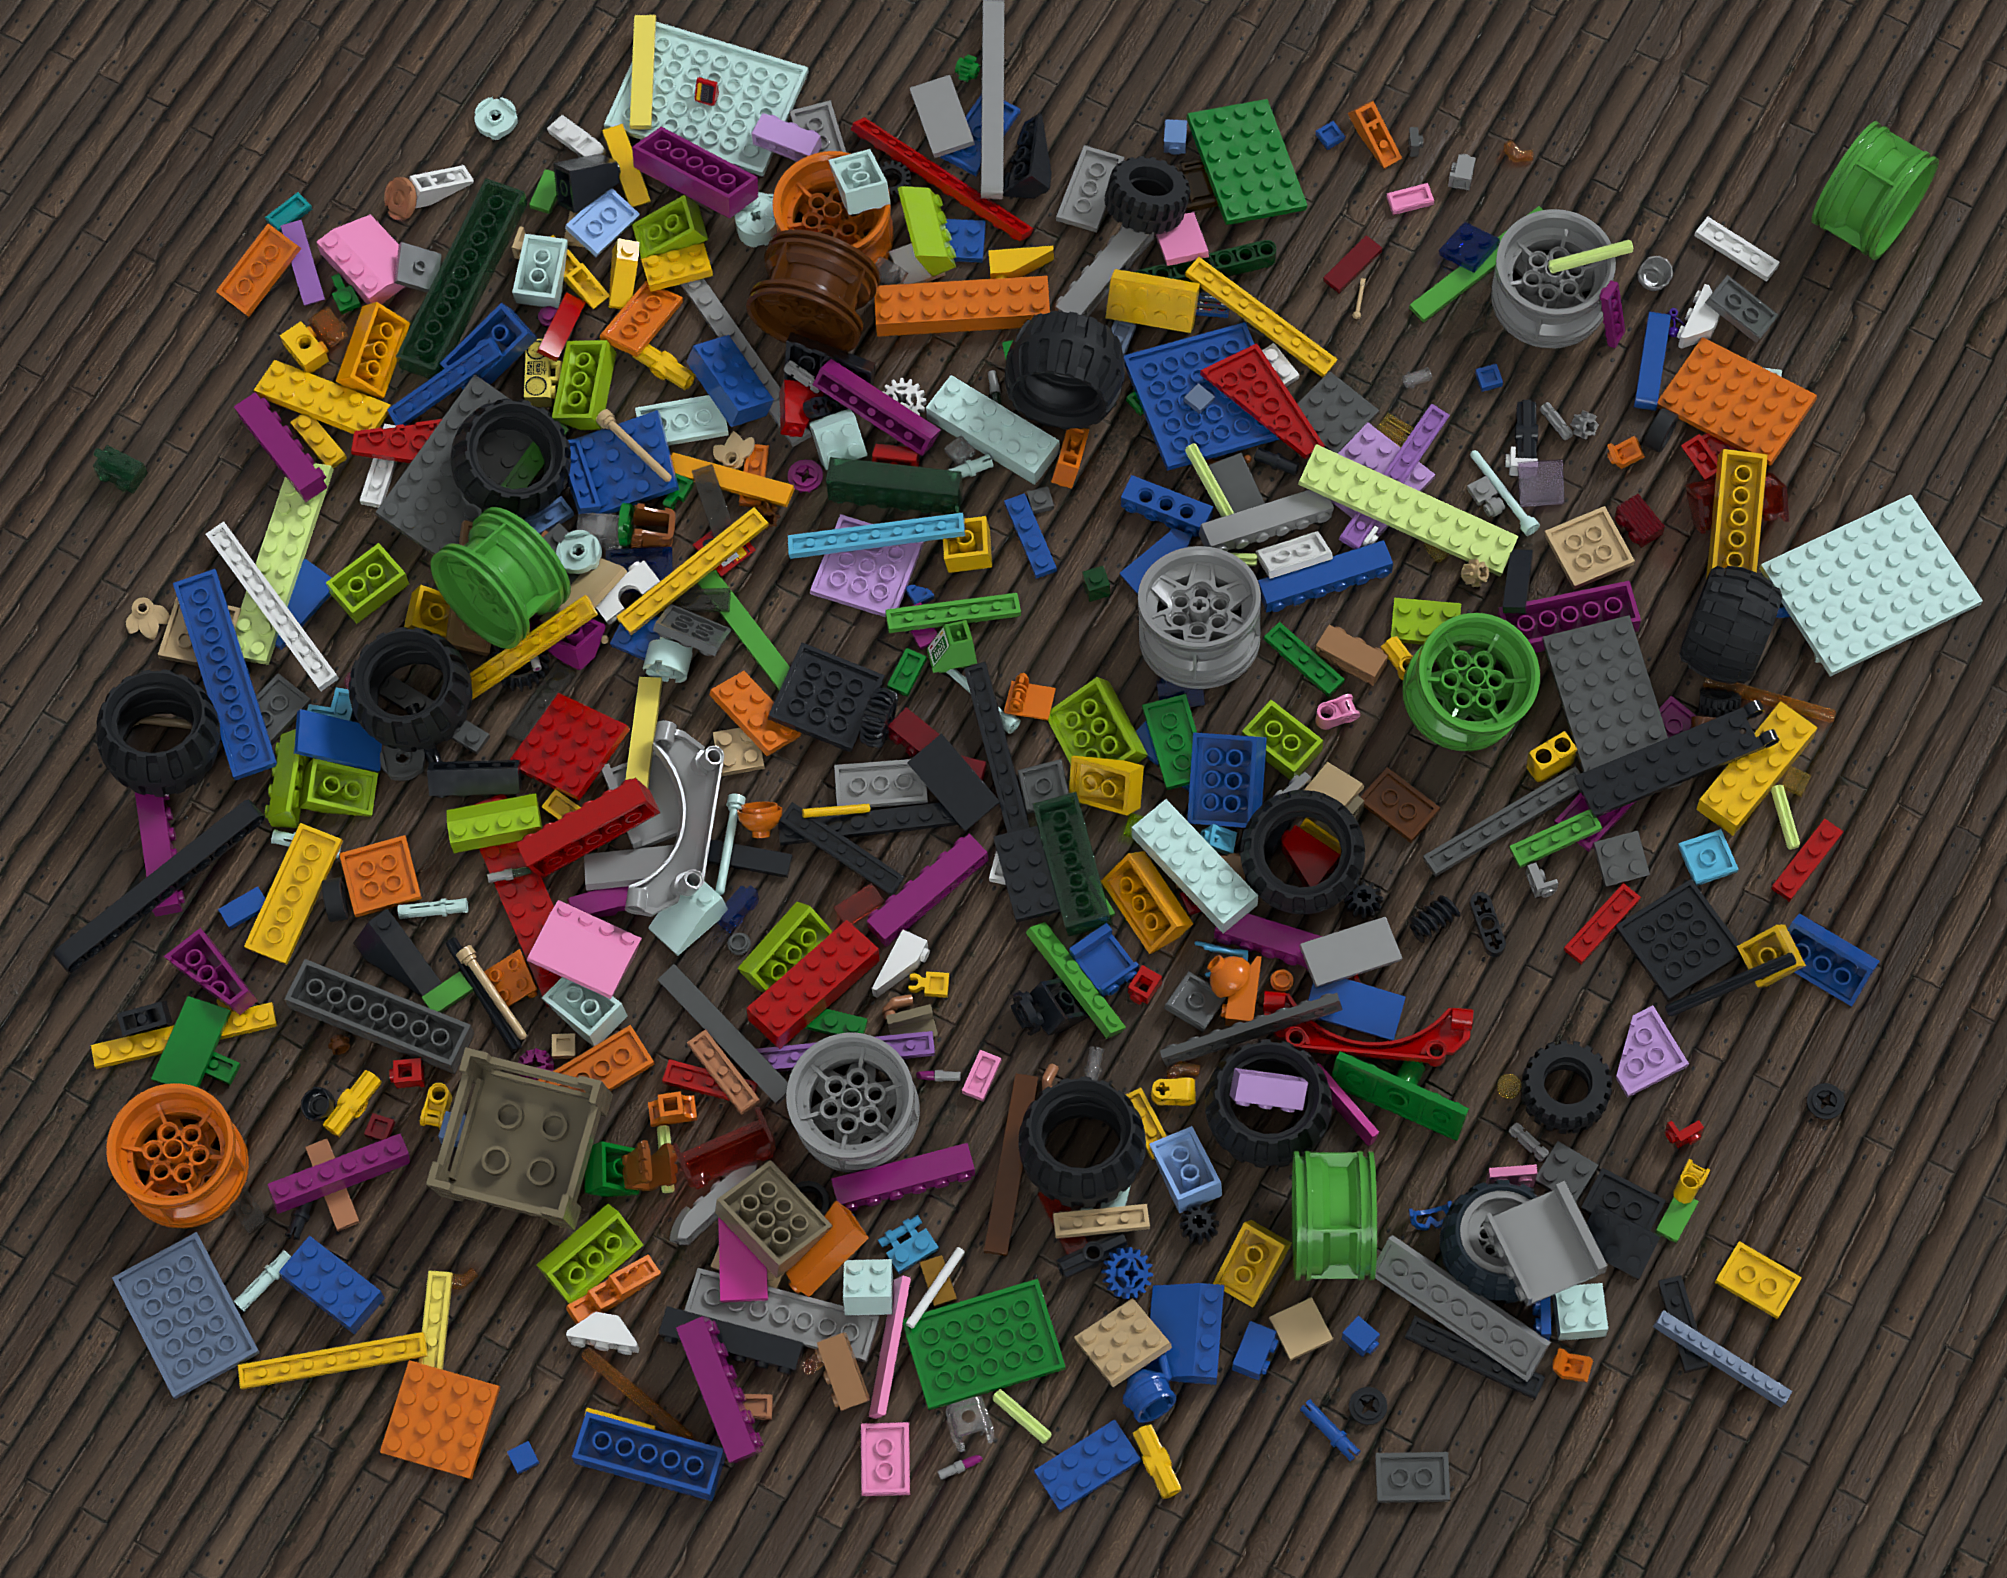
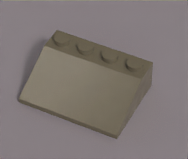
M771 1160L716 1201L715 1213L776 1278L793 1267L833 1226Z

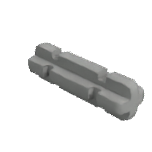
M789 361L785 365L784 371L790 376L793 374L794 379L806 387L810 386V390L819 393L821 391L812 385L815 376L802 367L798 368V365L793 361Z
M1549 402L1544 403L1540 407L1541 413L1547 418L1554 429L1559 432L1563 440L1571 438L1573 432L1569 426H1567L1557 411H1554Z
M1515 1123L1509 1129V1134L1514 1138L1517 1137V1141L1531 1154L1533 1152L1534 1157L1538 1161L1542 1162L1549 1155V1151L1544 1146L1540 1147V1142L1528 1131L1524 1132V1128L1519 1123Z

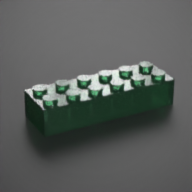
M830 457L826 485L828 499L835 503L850 502L858 506H865L867 504L876 505L879 508L894 507L902 511L911 509L919 510L922 513L938 512L943 515L960 513L963 495L962 472Z
M1077 792L1033 803L1068 936L1098 929L1105 923L1113 925Z

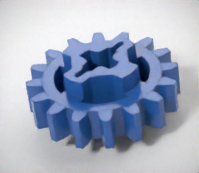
M1126 1247L1124 1251L1123 1248H1118L1117 1254H1109L1110 1261L1104 1260L1103 1263L1107 1265V1269H1103L1101 1272L1106 1274L1107 1277L1102 1281L1110 1284L1107 1287L1108 1291L1115 1290V1297L1122 1295L1123 1299H1129L1130 1296L1137 1298L1138 1292H1146L1143 1287L1144 1285H1151L1147 1278L1153 1276V1273L1148 1272L1152 1264L1145 1263L1148 1256H1140L1141 1250L1135 1249L1133 1251L1132 1247ZM1125 1270L1130 1271V1274L1125 1275Z

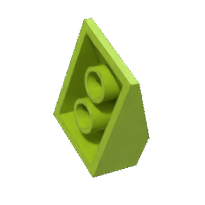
M686 195L632 224L636 241L639 242L641 259L701 244L708 240L699 205Z
M313 758L305 766L299 808L320 813L371 817L378 773Z

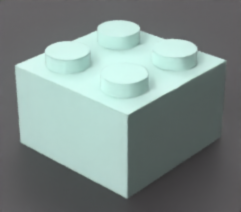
M850 409L808 423L820 461L826 470L867 456L856 417Z
M892 1259L846 1260L844 1262L843 1301L845 1315L892 1314Z
M1602 1283L1575 1285L1552 1295L1558 1341L1606 1337L1608 1323Z

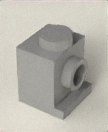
M1467 154L1458 156L1457 163L1453 162L1448 187L1464 190L1470 189L1475 167V157Z

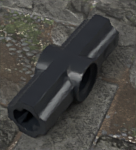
M1523 400L1517 402L1515 443H1517V458L1537 459L1538 424H1536V402Z
M1117 1232L1096 1242H1088L1083 1248L1057 1259L1058 1270L1061 1276L1067 1279L1089 1268H1097L1104 1260L1111 1259L1110 1253L1117 1254L1118 1248H1123L1125 1251V1248L1128 1247L1127 1241L1121 1232ZM1093 1251L1097 1253L1098 1258L1091 1259L1086 1253Z

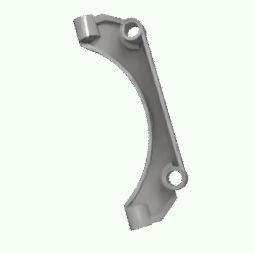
M670 721L657 722L653 749L669 772L676 789L680 814L678 834L673 849L663 865L647 878L629 885L625 904V911L628 913L648 917L677 904L680 895H694L704 883L724 761V752L720 747L709 746L704 751L705 747L685 731L676 729V724ZM708 756L712 757L715 762L710 761ZM687 880H691L694 886L690 885Z

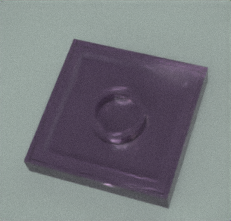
M1562 459L1517 462L1520 507L1564 504Z

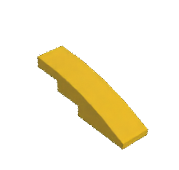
M623 124L602 130L611 158L617 161L620 166L619 180L628 203L633 208L650 203L651 201L641 172L634 168L633 151Z
M567 249L564 282L592 309H595L609 298V294L583 263L580 264Z

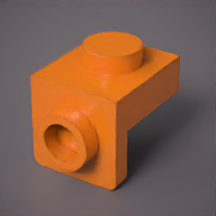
M1635 436L1616 446L1612 443L1607 445L1609 449L1607 456L1613 465L1616 464L1621 469L1645 457Z
M1559 1348L1557 1355L1553 1358V1371L1562 1379L1587 1383L1593 1359L1588 1356L1569 1354L1564 1349Z

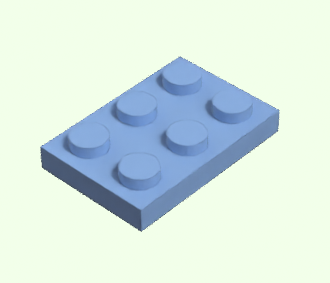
M611 188L581 210L566 224L565 229L597 257L639 218L640 214Z

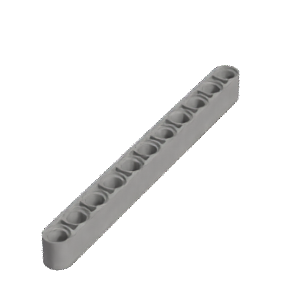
M983 0L981 199H1003L1004 0Z

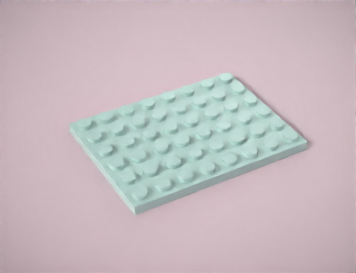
M656 22L652 129H630L632 63L607 116L604 127L607 129L623 124L628 136L643 140L662 126L737 167L763 177L774 152L754 145L751 133L762 113L775 115L782 121H788L790 111L795 105L809 70L808 67ZM697 77L718 83L719 96L714 106L695 101Z
M1911 494L1761 564L1759 568L1764 577L1773 582V586L1781 589V603L1830 677L1981 605L1983 602Z

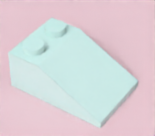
M870 149L829 160L842 202L849 215L859 214L866 210L877 209L891 204L887 181Z
M525 234L512 292L516 303L559 308L563 289L567 239Z
M687 880L690 885L694 886L691 880ZM704 881L703 885L694 895H680L677 904L659 912L648 928L678 956L725 916L729 910L723 898Z
M564 977L542 997L543 1001L593 1047L604 1041L628 1016L622 1003L613 996L609 999Z

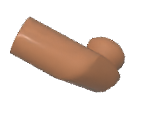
M908 994L891 998L882 1009V1015H884L885 1020L887 1015L894 1014L898 1008L912 1006V995Z
M1049 1064L1042 1076V1091L1048 1086L1053 1087V1080L1059 1070L1055 1064Z

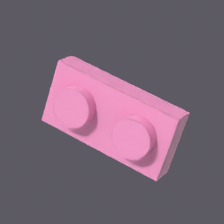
M980 1050L964 1084L962 1094L984 1102L1002 1059Z

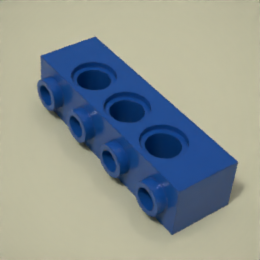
M1131 475L1121 496V507L1126 511L1139 513L1151 521L1157 520L1169 528L1183 530L1191 534L1192 537H1200L1201 524L1211 521L1213 517V506ZM1147 498L1151 501L1144 503L1141 500ZM1164 506H1168V507H1170L1171 509L1165 511V510H1162L1161 508L1164 507ZM1189 514L1191 517L1183 518L1182 515Z

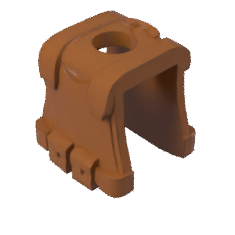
M637 503L634 508V525L666 526L668 529L667 534L635 528L631 538L632 551H640L641 548H653L661 552L670 551L675 529V512L670 508L658 510L645 507V504Z
M643 1140L637 1144V1147L632 1152L623 1155L622 1165H624L623 1178L625 1188L653 1191L660 1186H672L677 1182L675 1175L678 1174L677 1164H675L677 1159L676 1153H673L672 1144H663L651 1155L648 1141Z

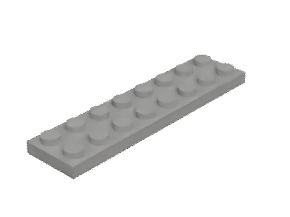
M1392 1235L1388 1238L1376 1261L1375 1278L1525 1381L1532 1377L1549 1347L1550 1341L1482 1295L1479 1296L1468 1290L1469 1287L1457 1281L1451 1274Z
M701 1268L697 1269L684 1310L803 1342L805 1347L813 1349L818 1348L817 1342L841 1333H847L856 1360L866 1363L880 1319L879 1315H845L844 1306L769 1286L768 1300L721 1303L720 1273Z

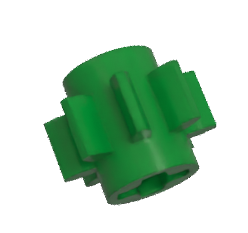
M967 54L964 58L960 57L958 59L955 72L958 73L959 80L968 82L969 80L971 81V78H977L981 67L976 62L977 57Z

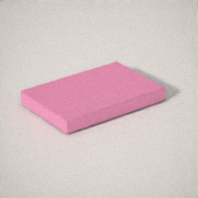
M1194 212L1185 214L1181 223L1167 233L1164 231L1162 234L1155 233L1167 266L1193 261L1198 257L1201 259L1209 257V251Z
M909 1422L861 1424L862 1496L910 1495Z

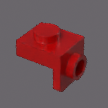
M1671 1120L1666 1125L1665 1135L1670 1143H1675L1677 1148H1680L1687 1143L1692 1145L1702 1138L1704 1126L1698 1120L1679 1131Z

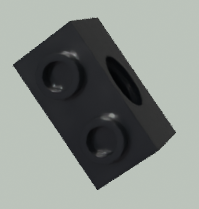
M160 1001L117 1014L122 1036L172 1023L167 1001Z

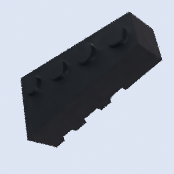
M790 333L786 341L785 365L789 361H793L798 365V368L802 367L815 376V379L820 368L832 359L869 384L874 385L875 362L799 334ZM784 372L785 380L797 381L793 378V374L790 376Z

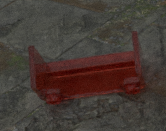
M1766 472L1762 518L1765 521H1774L1781 517L1784 522H1788L1787 487L1773 473ZM1716 479L1693 482L1686 485L1693 525L1701 534L1706 533L1705 530L1711 529Z
M760 1107L755 1108L757 1121L681 1153L677 1143L672 1144L677 1162L689 1187H695V1189L703 1188L712 1179L758 1159L764 1161L773 1156V1152L776 1150L775 1142Z

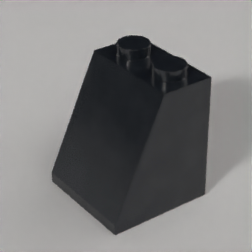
M602 154L553 163L557 203L559 206L574 213L580 212L619 183V175L621 173L617 161Z

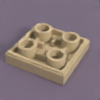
M1327 762L1304 790L1324 793L1338 800L1347 808L1363 790L1364 785Z
M1312 1297L1269 1317V1321L1274 1330L1277 1331L1276 1334L1290 1361L1333 1341Z

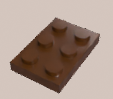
M1388 767L1361 796L1364 800V808L1410 843L1416 839L1440 811L1438 805Z

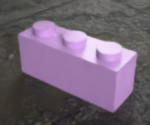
M762 113L751 133L754 145L795 161L819 153L822 147L821 136L817 132L805 130L792 122L782 121L775 115Z
M1234 1068L1230 1097L1236 1101V1104L1241 1106H1250V1103L1258 1104V1107L1264 1109H1272L1275 1106L1281 1107V1110L1286 1112H1295V1109L1303 1110L1308 1082L1298 1076Z

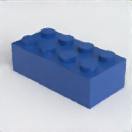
M501 303L440 364L445 369L489 337L494 338L504 357L477 375L491 385L538 338L511 308ZM469 381L461 386L463 390L467 386Z
M729 335L693 345L686 362L731 427L767 416L774 399Z
M311 1236L304 1241L279 1271L283 1280L354 1335L385 1299L378 1288Z

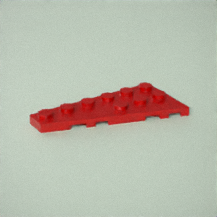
M1257 343L1201 370V376L1304 459L1311 456L1316 444L1325 448L1324 443Z
M442 419L416 422L415 425L404 426V424L396 425L394 428L382 429L380 427L354 431L351 455L411 463Z

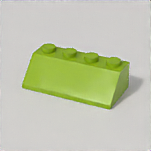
M899 187L898 192L916 259L932 277L955 268L954 258H956V253L953 247L950 246L949 241L952 238L945 227L947 219L940 208L943 206L940 196L938 194L935 195L930 188Z
M607 340L567 341L552 413L554 421L579 430H602V427L596 423V418L601 411L606 409L616 352Z
M296 729L282 734L280 742L276 744L277 764L272 768L274 781L273 784L269 785L268 791L269 797H271L270 805H266L265 818L268 819L272 827L298 828L301 813L299 806L305 766L309 763L310 757L294 754Z
M537 794L447 810V827L453 852L458 853L521 841L524 836L542 830Z
M796 902L737 969L754 987L764 993L833 931L811 906Z
M607 1204L536 1266L570 1304L585 1296L588 1290L597 1286L639 1250L643 1243L622 1215L611 1205Z

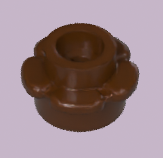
M342 1034L335 1035L328 1044V1048L332 1050L334 1055H340L350 1049V1038Z

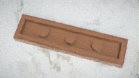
M706 1029L687 1042L688 1047L741 1115L760 1102V1099Z
M327 1138L305 1147L312 1166L335 1158ZM347 1188L324 1196L338 1232L360 1223Z

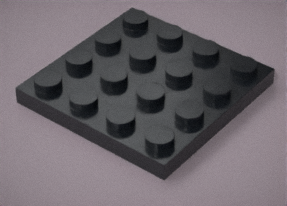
M802 642L770 710L768 720L852 752L860 734L861 723L868 701L873 691L881 687L885 675Z
M1692 879L1615 926V930L1667 1001L1672 1000L1741 957L1737 948L1740 944Z

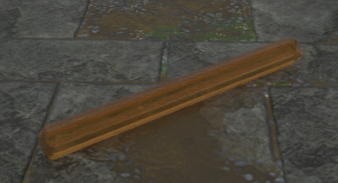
M1706 677L1703 682V687L1712 688L1713 690L1716 688H1720V690L1727 689V691L1738 693L1741 695V698L1751 701L1760 700L1762 704L1776 707L1781 701L1798 714L1833 723L1836 716V711L1833 709L1737 682L1734 684L1722 683Z
M588 1347L582 1353L583 1360L672 1435L692 1440L694 1436L687 1428L593 1349Z

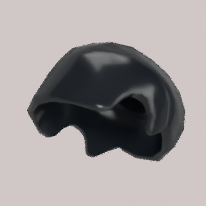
M313 1087L305 1093L301 1100V1111L305 1118L314 1122L326 1120L335 1109L334 1096L329 1090L322 1087Z

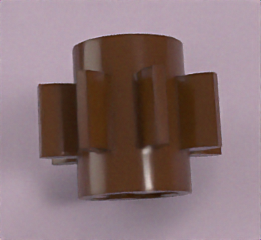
M764 501V504L755 506L756 510L768 522L769 526L765 528L766 531L769 527L777 526V519L781 518V516L776 512L778 508L775 504L769 506Z

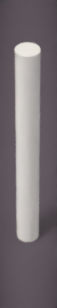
M959 1247L956 1248L907 1320V1326L910 1328L915 1327L964 1255V1250Z

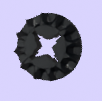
M1828 1083L1814 1086L1809 1091L1806 1101L1809 1111L1816 1118L1819 1117L1825 1121L1832 1118L1835 1119L1842 1113L1845 1105L1842 1092L1836 1086ZM1830 1095L1829 1104L1832 1106L1826 1105L1821 1109L1822 1101L1819 1099L1824 1100Z
M1360 1388L1350 1398V1414L1356 1422H1360L1365 1426L1376 1425L1384 1418L1387 1412V1400L1383 1393L1376 1388ZM1374 1399L1372 1405L1374 1411L1368 1410L1363 1414L1364 1405L1362 1402L1369 1403Z

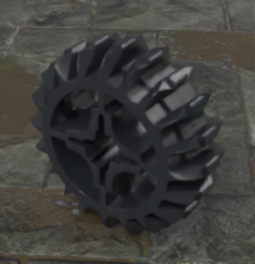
M494 645L493 649L495 652L490 654V658H493L505 650V648ZM548 650L538 655L542 667L540 671H533L529 661L498 683L502 682L504 688L510 685L512 691L519 687L522 692L524 686L532 689V683L539 685V678L545 679V672L549 671L548 663H550V658L547 656Z
M880 687L873 691L861 723L860 740L862 743L873 748H880L885 744L889 735L888 725L894 720L898 706L896 692Z

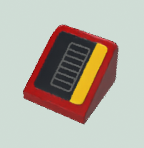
M697 77L695 101L714 106L719 96L718 83Z

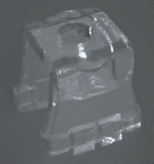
M981 1396L963 1400L946 1407L947 1424L957 1451H965L962 1436L984 1430L988 1444L994 1441L993 1425ZM967 1410H971L976 1414L975 1420L971 1423H966L962 1420V1414Z

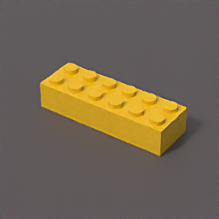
M1723 449L1718 455L1707 577L1711 569L1716 566L1723 568L1727 566L1743 567L1757 573L1768 454Z
M1780 701L1754 733L1758 737L1762 733L1774 729L1780 741L1769 748L1762 749L1729 763L1699 799L1696 810L1734 836L1768 795L1772 787L1777 784L1814 739L1818 727Z

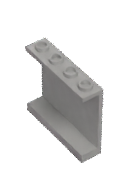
M1565 1181L1556 1184L1553 1191L1495 1216H1492L1491 1213L1486 1214L1485 1223L1483 1224L1488 1237H1493L1496 1243L1494 1245L1495 1252L1499 1258H1503L1506 1264L1504 1266L1508 1278L1510 1280L1513 1279L1517 1286L1515 1287L1516 1295L1520 1301L1524 1300L1526 1306L1587 1281L1606 1271L1607 1264Z

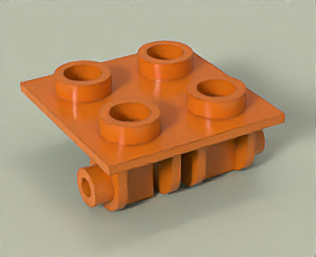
M1020 673L1016 676V680L1011 682L1004 713L1048 720L1056 688L1029 684L1027 674Z
M521 949L484 971L508 1007L527 995L529 998L537 996L538 989Z

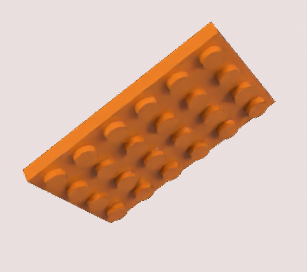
M1702 337L1659 398L1657 408H1665L1679 415L1678 419L1740 451L1768 454L1767 465L1771 466L1817 400V395Z

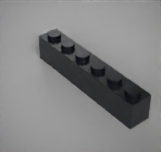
M666 1306L659 1335L664 1338V1342L677 1345L678 1342H681L676 1327L700 1318L703 1315ZM710 1318L711 1321L716 1322L720 1332L717 1338L720 1343H724L728 1355L732 1356V1360L745 1363L746 1360L755 1362L754 1366L768 1369L769 1366L778 1368L777 1372L785 1375H791V1372L798 1373L805 1349L803 1342Z

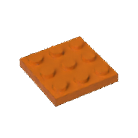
M405 835L339 853L356 918L422 899Z

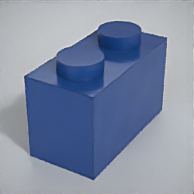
M1250 1321L1234 1359L1232 1370L1256 1380L1260 1379L1261 1374L1266 1375L1270 1366V1361H1267L1270 1352L1275 1353L1279 1340L1276 1339L1277 1331Z

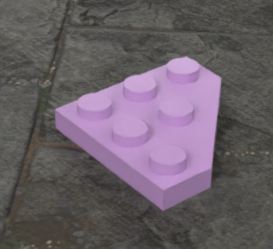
M1653 1005L1633 1015L1616 1075V1080L1627 1098L1689 1065Z

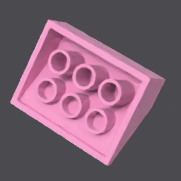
M371 214L337 227L317 241L320 254L350 286L352 285L354 291L367 305L374 302L382 305L406 287L394 283L399 244Z
M558 900L543 926L527 961L611 999L635 958L642 938Z

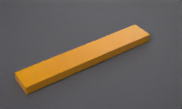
M674 452L671 455L675 473L702 485L786 508L795 490L794 485Z

